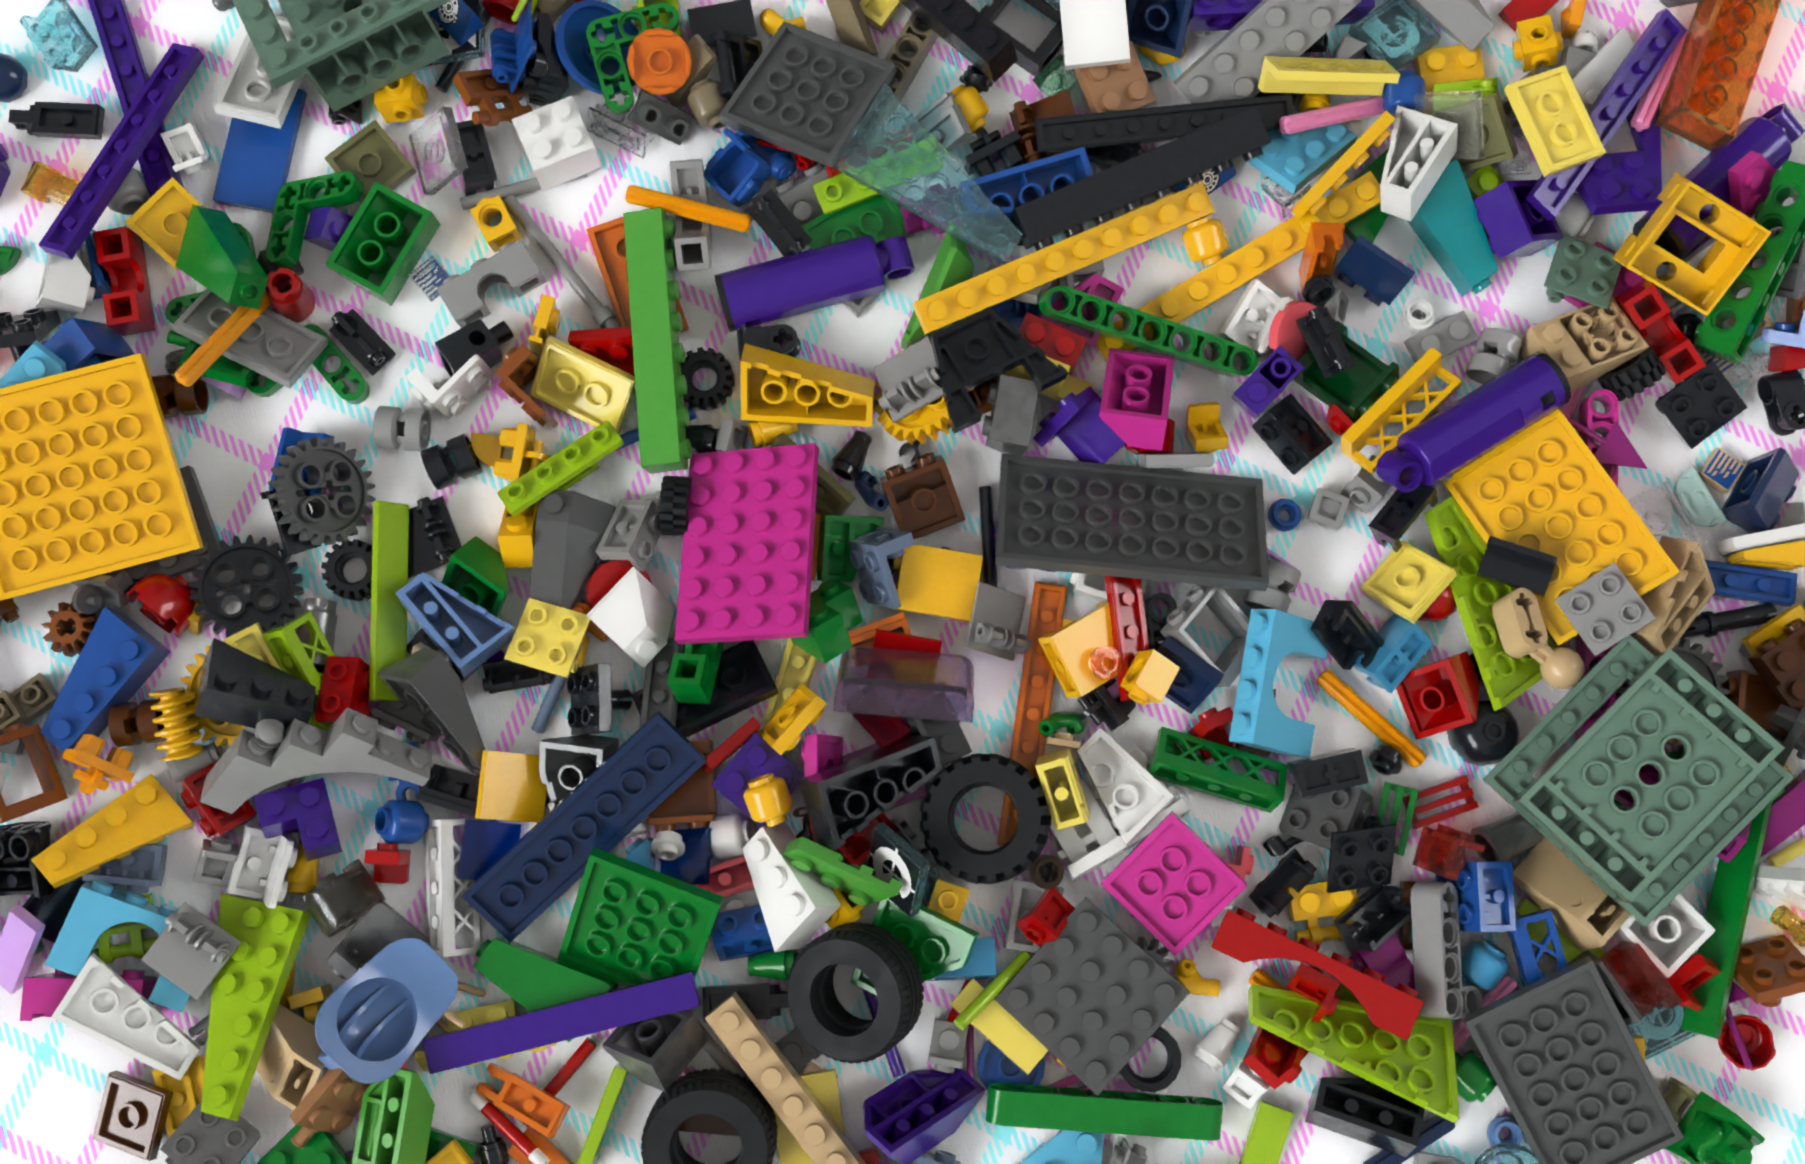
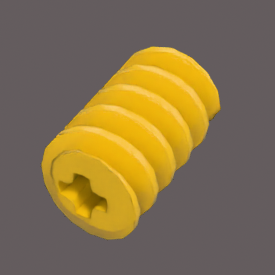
M183 687L150 692V697L160 698V702L150 706L151 710L162 711V715L152 721L155 724L164 725V728L155 732L154 735L155 737L166 738V742L156 746V750L168 752L167 756L159 760H179L202 752L203 746L201 744L192 743L201 738V732L190 730L200 723L198 718L189 717V715L195 713L196 705L186 703L194 699L196 693L185 690Z

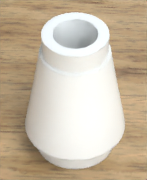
M1223 1018L1221 1023L1196 1045L1197 1051L1194 1057L1213 1072H1217L1220 1067L1224 1068L1240 1029L1229 1020Z

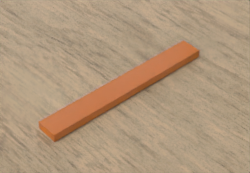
M1035 582L1027 631L1031 648L1028 652H1024L1009 758L1027 768L1040 782L1035 764L1037 758L1044 754L1047 736L1040 733L1038 725L1050 715L1055 673L1037 638L1048 632L1061 629L1068 586ZM1005 792L997 845H1005L1012 838L1018 822L1016 807L1012 799Z

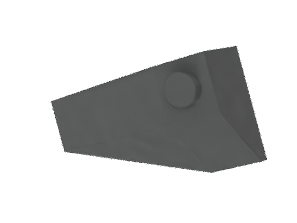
M554 490L540 499L535 525L530 598L569 610L574 607L580 596L579 591L588 574L591 575L596 567L594 563L598 558V554L595 551L616 509L614 505L574 491Z
M421 649L383 668L378 675L405 706L410 703L424 715L421 722L428 729L431 728L437 734L444 735L446 737L443 740L444 745L471 773L480 775L482 753L485 747L460 678L451 667L453 662L450 657L440 650Z
M577 735L540 740L539 775L542 784H546L551 801L548 803L550 811L618 749L619 738Z

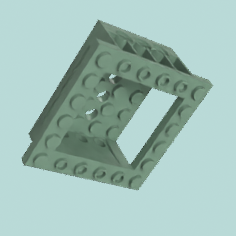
M232 0L273 86L277 89L307 74L333 112L450 54L429 12L452 0H278L296 38L288 42L268 0Z
M1629 635L1618 642L1482 780L1641 926L1646 927L1768 805L1794 776L1774 760L1785 747L1669 648L1654 656ZM1625 681L1631 684L1542 776L1532 777ZM1669 739H1675L1682 743L1684 754L1680 759H1671L1666 755L1664 747ZM1643 765H1652L1658 770L1659 779L1654 785H1647L1641 781L1639 771ZM1619 790H1626L1633 796V806L1627 811L1620 810L1614 804V795Z

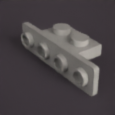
M853 146L847 147L840 159L858 152L859 149ZM814 162L811 168L803 170L804 174L793 180L790 177L775 186L777 190L774 192L801 226L823 214L813 190V185L830 177L826 172V165ZM764 194L758 195L752 200H750L748 202V205L750 206L751 204H753ZM746 209L743 210L745 214L750 215V213Z

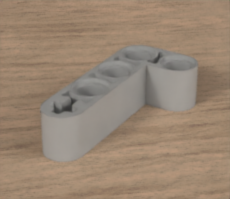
M1416 882L1412 886L1410 899L1415 990L1419 992L1417 999L1424 1002L1419 1014L1422 1017L1464 1019L1466 1015L1482 1008L1483 999L1477 986L1462 985L1457 890L1450 882Z

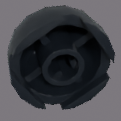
M1486 699L1478 700L1477 721L1447 730L1449 744L1453 751L1456 750L1465 762L1477 766L1498 764L1518 744L1520 734L1517 720L1512 712L1506 707L1494 711L1491 701Z

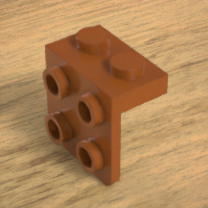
M524 344L519 348H512L504 356V363L495 371L502 379L498 385L519 404L524 401L525 404L521 408L534 421H537L542 427L548 423L555 428L558 422L524 390L534 379L540 359Z

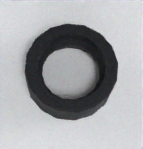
M1161 1027L1151 1037L1159 1040L1166 1048L1168 1058L1165 1069L1155 1077L1143 1078L1135 1074L1130 1068L1129 1063H1127L1119 1072L1130 1086L1142 1092H1156L1167 1088L1177 1078L1181 1068V1051L1178 1043Z

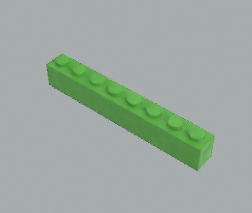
M662 208L623 213L641 467L650 474L688 469V459L692 458V446L690 440L686 439L685 429L686 426L690 425L688 408L684 407L683 395L687 394V381L685 375H681V363L685 362V352L682 343H679L678 331L683 329L681 314L676 308V300H680V288L678 281L674 280V269H677L675 249H672L671 238L675 236V224L673 219L669 218Z

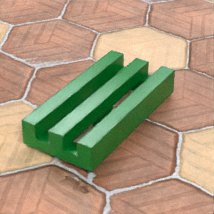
M1385 781L1377 813L1380 823L1383 822L1390 790L1397 791L1389 825L1397 824L1403 794L1410 795L1399 846L1394 847V853L1404 856L1419 790Z

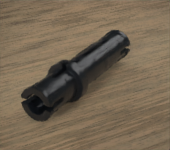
M1769 602L1713 613L1712 611L1701 612L1679 640L1700 635L1713 637L1718 632L1762 625L1777 616L1768 615V613L1777 612V609L1773 603Z

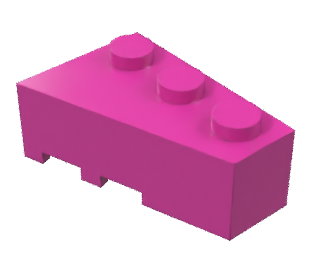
M55 969V972L24 978L19 1021H32V1019L39 1017H52L77 976ZM140 969L123 970V974L119 976L144 998L149 1000L157 982V976H144L145 970Z

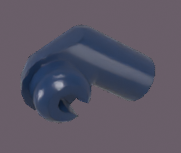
M863 471L860 477L855 479L854 486L866 505L878 511L885 510L889 504L888 498L872 489L877 479L869 472Z

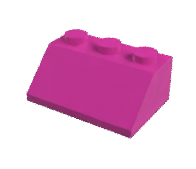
M1109 348L1099 417L1128 446L1163 450L1175 356Z

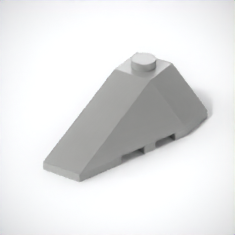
M1405 0L1472 53L1495 28L1494 23L1479 0Z

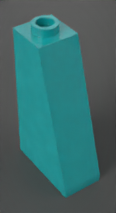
M1455 159L1447 165L1412 221H1406L1463 297L1470 291H1473L1476 295L1491 285L1492 282L1489 278L1498 271V267L1482 223L1477 218V210L1461 166Z

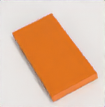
M620 217L586 230L620 327H631L624 217ZM676 300V308L681 314L683 323L682 331H678L680 333L688 330L689 327L680 301Z

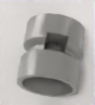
M1484 328L1475 346L1478 353L1472 355L1466 369V375L1480 384L1487 383L1513 367L1511 363L1517 361L1523 346V340L1519 336L1503 329Z
M381 405L377 408L373 421V439L377 448L398 449L402 445L403 449L407 451L421 452L427 449L431 435V418L427 409L407 408L402 412L401 408Z
M1267 559L1269 576L1267 590H1248L1244 603L1253 609H1277L1287 613L1291 603L1288 594L1295 592L1302 574L1289 565Z

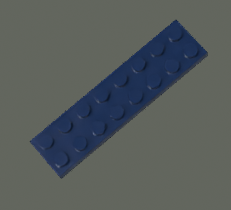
M660 711L656 712L463 892L461 897L511 943L583 876L589 854L594 847L609 852L705 764L707 758Z

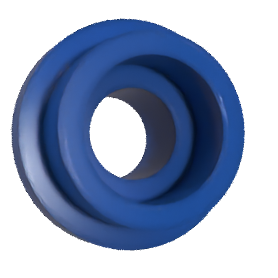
M1279 499L1268 510L1269 523L1278 531H1290L1300 523L1301 510L1294 501ZM1280 510H1284L1289 514L1288 521H1282L1279 518Z

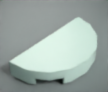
M1692 465L1683 471L1674 485V501L1683 517L1695 525L1713 527L1728 522L1695 467Z

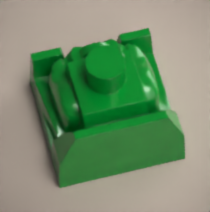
M1701 1091L1678 1124L1684 1138L1664 1149L1682 1164H1751V1150L1754 1146L1763 1143L1765 1138L1736 1113Z

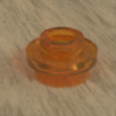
M1101 646L1091 653L1088 665L1095 677L1101 680H1110L1119 674L1122 667V659L1118 651L1113 647ZM1105 657H1108L1110 661L1108 669L1104 666Z

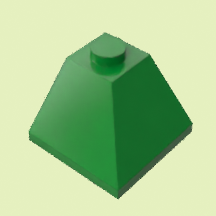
M475 536L451 555L441 583L458 592L460 596L475 605L483 607L490 614L498 618L509 592L501 553Z

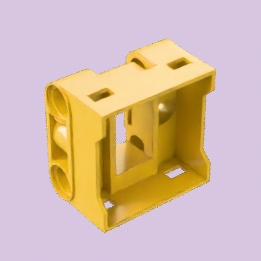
M1675 172L1657 196V199L1662 201V204L1659 205L1638 236L1633 233L1629 234L1612 259L1688 306L1708 316L1772 232ZM1711 204L1712 211L1707 218L1700 219L1699 212L1701 208ZM1675 215L1717 239L1696 268L1655 243ZM1663 262H1669L1668 271L1661 276H1657V267Z

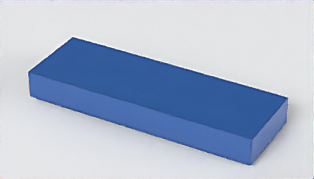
M1705 560L1715 588L1712 596L1758 603L1771 602L1774 605L1785 607L1795 604L1798 573Z

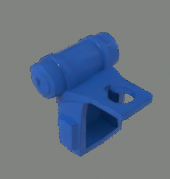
M726 128L723 132L732 141L724 149L719 148L715 152V155L705 165L704 174L707 181L721 196L734 206L741 207L752 199L761 188V184L770 176H773L777 181H784L793 175L797 165L789 152L756 144L757 137L739 130L737 133H734Z

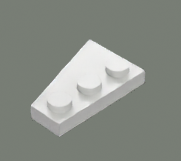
M1099 728L1077 750L1082 764L1126 846L1174 800V795L1102 728Z

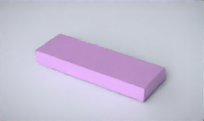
M20 905L9 912L0 936V986L11 995L21 988L45 929V924Z

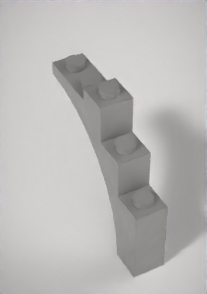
M346 708L328 731L294 719L284 731L282 742L274 749L260 747L255 740V734L243 729L206 775L200 802L233 814L246 800L266 788L294 778L336 772L376 774L398 778L423 787L430 779L433 754L377 731L378 720L350 708Z

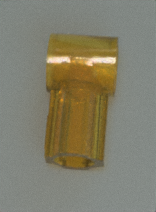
M33 161L20 191L47 204L54 202L64 207L80 182L63 176L62 173L50 166Z

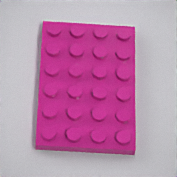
M815 443L692 454L689 467V477H692L688 497L687 532H684L674 639L678 644L808 637L819 448Z

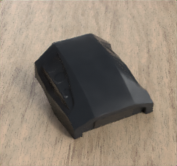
M539 12L533 32V39L537 41L536 54L533 60L528 59L525 78L523 82H518L519 91L528 93L529 103L543 106L559 101L569 88L568 72L562 65L557 53L553 24L547 13Z
M29 821L0 825V896L34 895L35 898H40L47 895L49 881L31 859L50 846L51 823L49 821Z

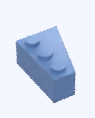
M424 572L396 592L404 608L436 646L450 657L453 666L463 678L509 644L516 631L513 625L500 620L483 607L475 605L460 596L458 592Z

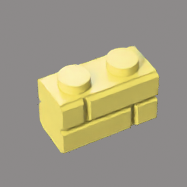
M1070 749L1040 756L1035 764L1055 830L1082 824L1089 820L1090 811L1077 769L1073 766L1074 760Z

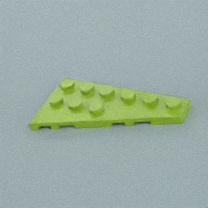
M1450 496L1425 512L1424 516L1440 561L1455 569L1457 576L1450 583L1452 594L1494 711H1497L1542 679L1539 668L1540 663L1529 654L1518 659L1509 656L1504 651L1492 614V606L1496 600L1516 588L1477 576L1487 546L1454 497ZM1548 636L1546 644H1548L1551 648H1556V646Z
M221 893L218 926L241 941V944L213 979L201 1112L238 1121L310 919V913L276 905L275 909L267 908L264 902Z
M1252 984L1249 988L1248 1022L1452 1123H1455L1460 1118L1453 1024L1451 1019L1422 1017L1419 1014L1406 1041L1373 1025L1360 1003L1339 1000L1331 1016L1325 1014L1320 1022L1317 1023L1312 1018L1318 1004L1294 991Z

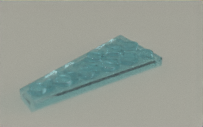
M884 83L854 132L835 169L1003 265L1007 264L1023 234L1000 208L981 191V187L961 169V165L932 133L917 121L912 111L905 104L903 105L893 94V90Z

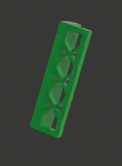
M1163 726L1158 730L1155 754L1146 766V770L1154 778L1269 813L1284 801L1288 764ZM1166 739L1177 742L1184 753L1177 756L1165 752ZM1199 750L1208 751L1216 762L1212 765L1204 764L1195 752ZM1231 759L1240 761L1247 772L1243 775L1234 773L1227 762ZM1267 769L1277 772L1276 785L1266 783L1258 771Z

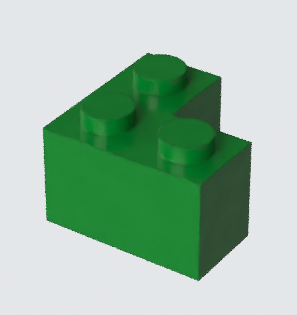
M834 579L823 582L817 590L811 592L808 637L791 638L792 643L823 663H827L851 649L853 646L847 631L864 622L852 588Z

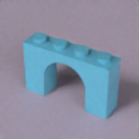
M1251 609L1229 735L1230 742L1286 756L1310 758L1315 725L1285 716L1275 701L1273 683L1276 670L1280 662L1287 655L1308 659L1327 658L1328 650L1310 630L1314 621L1277 609Z
M94 879L92 883L86 881L78 891L45 965L78 976L93 953L102 933L108 928L123 922H138L151 927L160 935L167 926L164 923L167 917L172 912L177 913L179 909L167 904H161L160 907L146 903L148 898L138 893L127 892V895L115 892L113 891V885L101 880ZM160 974L148 1001L182 1013L190 995Z

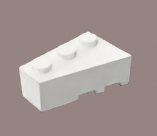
M1397 105L1389 151L1386 155L1380 184L1381 212L1412 221L1457 152L1458 124Z
M788 825L762 826L742 848L774 952L800 949L841 906L831 888L824 885L820 881L819 876L811 871L806 872L792 865V860L783 855L788 842L797 839Z

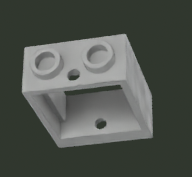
M1196 584L1187 592L1185 602L1168 615L1166 619L1167 624L1160 633L1165 638L1167 636L1222 672L1224 676L1215 688L1230 687L1241 672L1249 618L1222 587ZM1205 604L1235 637L1215 663L1212 662L1185 631L1186 627Z

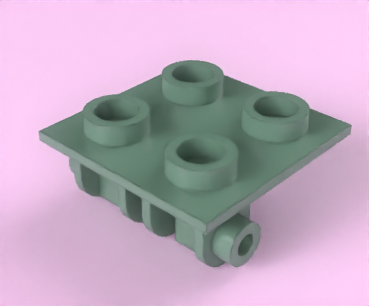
M1563 235L1564 238L1558 242L1544 283V287H1547L1546 294L1548 300L1552 303H1559L1568 295L1607 310L1621 269V264L1612 259L1615 253Z

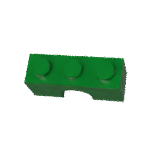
M724 642L686 644L685 653H674L667 684L678 703L710 704Z

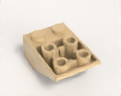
M1611 297L1607 310L1590 304L1529 327L1522 339L1523 346L1520 355L1523 360L1536 352L1548 355L1560 366L1567 377L1571 392H1574L1647 350L1649 346L1615 299Z
M1545 837L1513 869V879L1542 910L1550 909L1552 911L1555 924L1580 951L1604 946L1630 916Z
M279 1004L256 1068L272 1097L292 1110L300 1104L329 1070L317 1058L323 1050L317 1043L315 1026Z

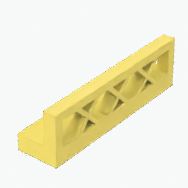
M1265 56L1258 89L1263 93L1382 96L1385 83L1398 84L1400 73L1385 60Z

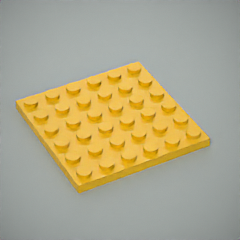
M144 353L0 388V601L204 548Z

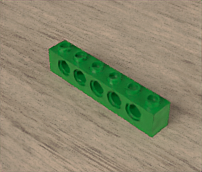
M1785 160L1781 170H1777L1774 173L1770 182L1771 190L1766 200L1761 201L1758 205L1754 218L1759 225L1769 231L1775 227H1782V230L1778 235L1766 239L1709 313L1705 322H1701L1697 326L1693 344L1699 351L1740 365L1805 237V165ZM1792 196L1798 197L1792 205L1782 206L1787 198ZM1767 257L1766 262L1762 266L1752 268V264L1756 259ZM1751 288V292L1746 297L1736 298L1741 289ZM1736 318L1733 326L1721 329L1722 323L1726 319Z

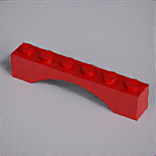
M1237 907L1235 913L1227 910L1211 947L1243 963L1258 959L1281 958L1300 961L1317 967L1336 978L1355 996L1373 1025L1406 1041L1408 1040L1424 1003L1417 999L1418 991L1401 983L1398 984L1397 989L1383 983L1386 976L1367 967L1364 973L1350 967L1353 962L1352 960L1333 952L1331 958L1318 952L1320 945L1303 937L1300 938L1299 942L1286 937L1288 930L1271 922L1268 923L1267 927L1254 922L1256 915Z

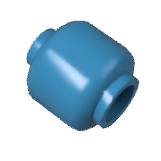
M1483 939L1482 942L1471 941L1461 955L1462 983L1477 986L1479 989L1494 990L1509 969V963L1505 959L1507 953L1487 939Z

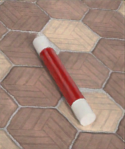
M478 1091L472 1094L469 1101L533 1164H549L550 1159L487 1097Z

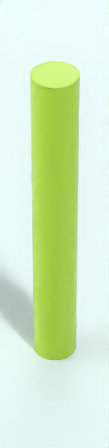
M1021 951L954 1020L955 1025L963 1031L1011 982L1031 959V956L1026 951Z

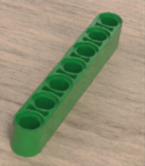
M1059 285L1047 289L1039 297V309L1048 318L1161 355L1175 356L1174 359L1212 372L1228 377H1239L1251 374L1257 366V355L1253 349L1067 286ZM1053 293L1060 295L1062 298L1063 306L1059 311L1051 305L1050 301ZM1085 303L1093 309V317L1090 321L1082 316L1081 311ZM1115 314L1120 315L1124 322L1120 331L1115 329L1112 323ZM1145 324H1149L1153 328L1154 333L1150 341L1143 335ZM1176 334H1179L1183 339V347L1180 351L1173 344V338ZM1206 344H1209L1213 350V356L1210 360L1206 359L1203 353ZM1236 354L1242 358V366L1239 370L1235 368L1233 358Z
M995 1082L988 1085L985 1120L991 1124L1001 1126L1215 1141L1219 1140L1221 1136L1223 1102L1206 1097L1103 1090L1097 1096L1091 1089Z

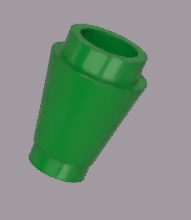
M772 950L749 956V976L787 981L788 976H790L791 965L798 955L797 950L779 952Z

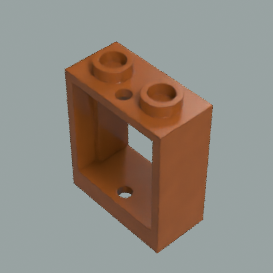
M20 722L2 729L4 735L0 736V746L19 739L23 740L43 793L6 806L0 792V824L68 799L45 739L40 733L41 729L38 723L25 727L24 723Z

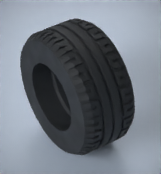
M860 922L842 924L812 940L796 956L789 971L790 976L787 979L789 1012L801 1036L805 1038L811 1047L817 1049L819 1053L844 1063L853 1064L855 1062L857 1064L869 1062L891 1050L914 1028V1024L917 1023L918 1017L921 1014L920 1009L923 1006V980L920 977L921 972L918 969L917 962L914 961L913 954L911 955L910 950L904 946L905 944L902 941H899L898 937L892 936L891 932L885 931L881 927L878 928L874 924H862ZM837 964H848L858 968L872 982L878 999V1009L874 1020L855 1017L840 1004L833 986V976Z
M706 1068L702 1069V1071L695 1070L693 1073L689 1072L685 1076L679 1077L667 1092L662 1091L653 1105L641 1138L643 1164H704L692 1158L685 1151L678 1134L683 1121L701 1114L715 1115L725 1119L737 1130L741 1138L742 1149L739 1156L725 1164H772L778 1134L777 1123L775 1122L776 1117L773 1114L774 1110L758 1088L754 1086V1083L748 1082L747 1078L744 1076L742 1078L740 1074H732V1071L716 1070L715 1068L710 1070Z

